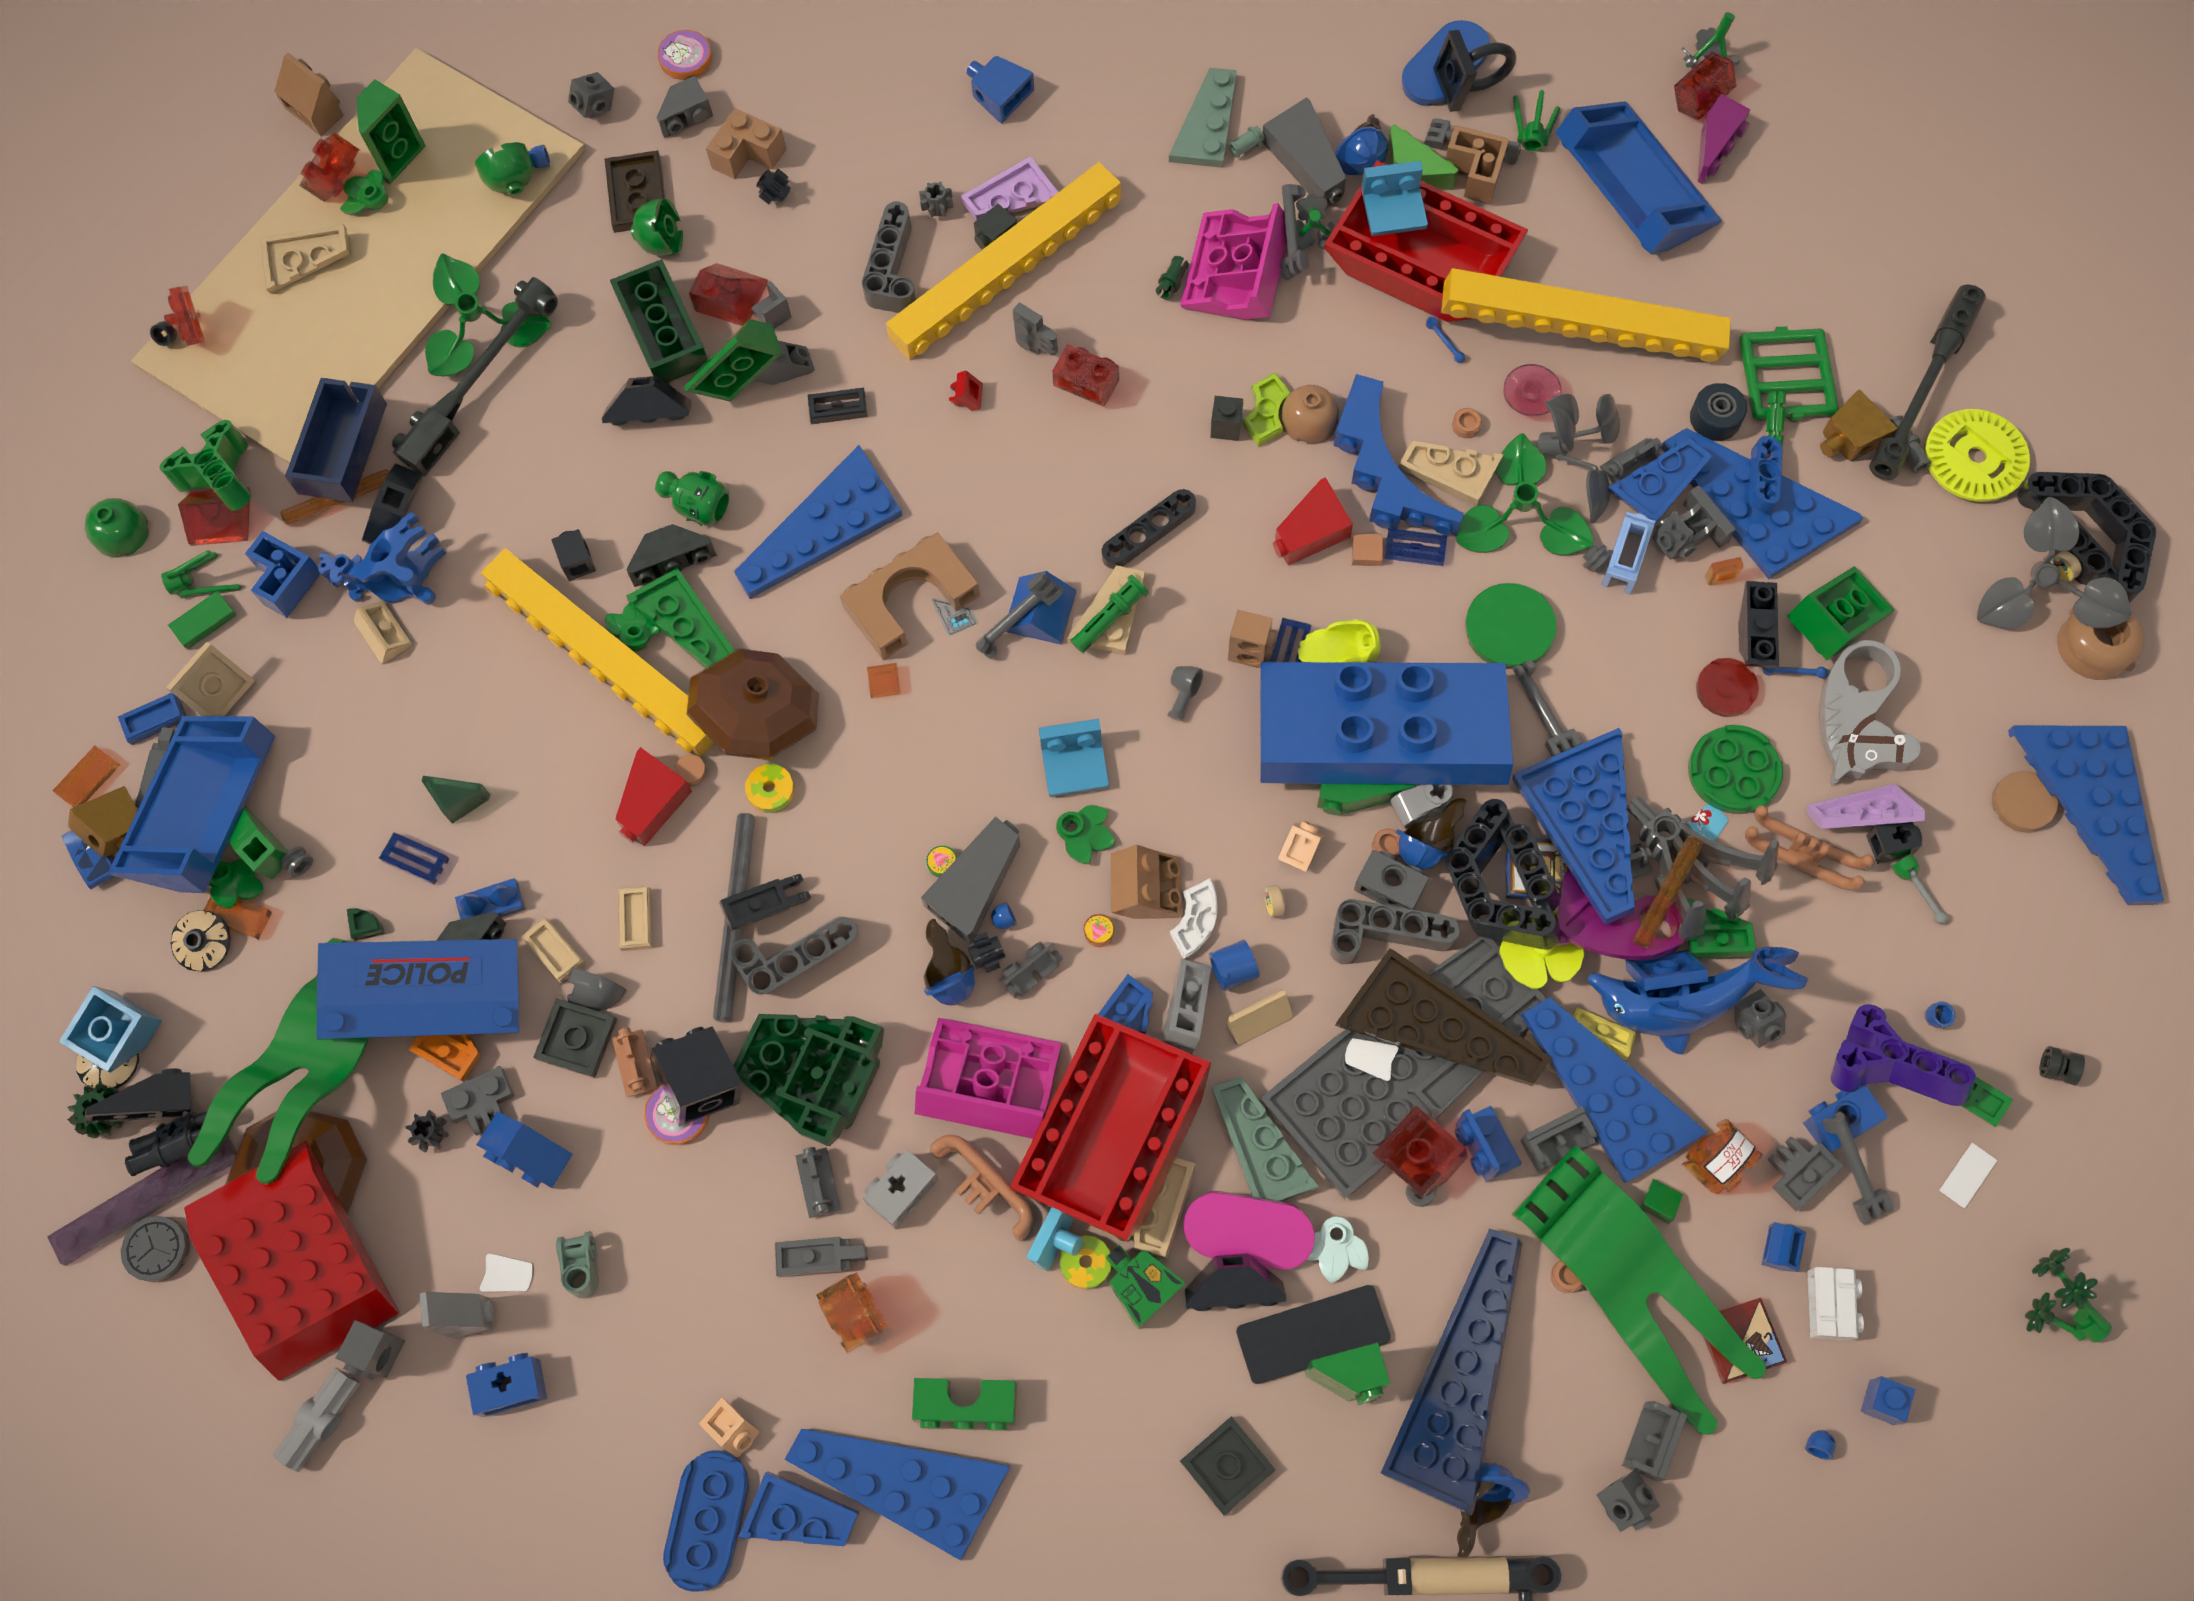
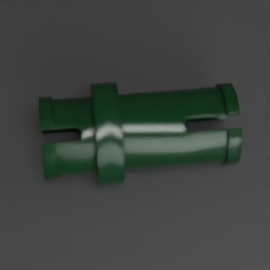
M1174 256L1166 273H1163L1158 280L1159 286L1156 288V293L1160 295L1163 290L1162 299L1170 300L1173 297V293L1177 292L1181 286L1180 280L1189 267L1187 260L1180 266L1184 260L1181 256Z

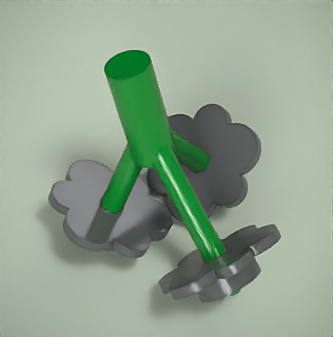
M1726 12L1717 30L1710 27L1708 30L1701 29L1697 32L1696 39L1698 42L1695 47L1698 52L1694 56L1684 47L1682 48L1686 53V56L1683 58L1686 62V67H1691L1693 70L1699 67L1704 71L1703 66L1697 61L1702 55L1704 58L1710 59L1714 55L1721 54V57L1709 62V66L1713 70L1717 69L1718 72H1728L1734 69V65L1740 63L1739 55L1727 56L1725 36L1735 19L1732 13Z
M1310 193L1306 198H1301L1296 203L1297 210L1299 211V220L1296 221L1299 249L1306 250L1315 243V239L1312 236L1314 235L1313 228L1316 227L1320 229L1317 233V237L1320 240L1318 246L1321 249H1325L1324 244L1337 224L1330 221L1325 227L1320 222V219H1324L1327 215L1325 210L1327 200L1324 197L1316 198L1315 194Z

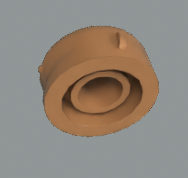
M2072 608L2069 612L2070 617L2062 624L2058 632V651L2067 666L2085 678L2093 680L2115 678L2125 670L2132 671L2134 669L2135 660L2139 657L2144 646L2145 636L2143 627L2132 611L2130 618L2119 625L2107 628L2090 627L2081 623L2076 618ZM2094 630H2101L2107 633L2112 639L2113 646L2100 641L2094 634Z

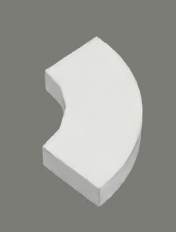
M1211 878L1183 891L1186 904L1185 915L1180 924L1170 931V936L1182 959L1187 960L1196 954L1208 941L1214 929L1218 907L1217 895Z

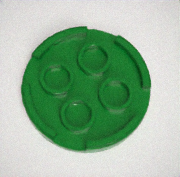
M1502 583L1483 590L1475 597L1468 609L1465 627L1469 644L1481 659L1487 663H1505L1507 668L1519 664L1522 666L1528 660L1536 663L1544 657L1550 649L1556 634V618L1548 601L1534 589L1516 583Z
M1726 725L1725 727L1712 730L1706 735L1704 734L1699 739L1689 758L1688 773L1694 790L1704 802L1725 813L1747 814L1754 812L1758 806L1767 805L1776 795L1783 780V763L1774 747L1770 744V740L1765 735L1750 727Z

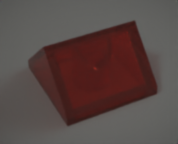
M213 490L190 492L178 504L187 541L190 546L248 541L250 500L244 507L230 510Z

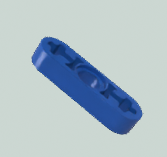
M1762 436L1751 449L1748 498L1750 504L1762 512L1770 511L1780 499L1782 446L1777 439L1771 436ZM1759 469L1767 470L1772 478L1763 476Z

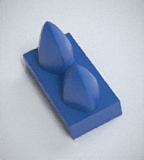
M515 878L455 897L460 919L494 912L503 917L525 910L519 884Z

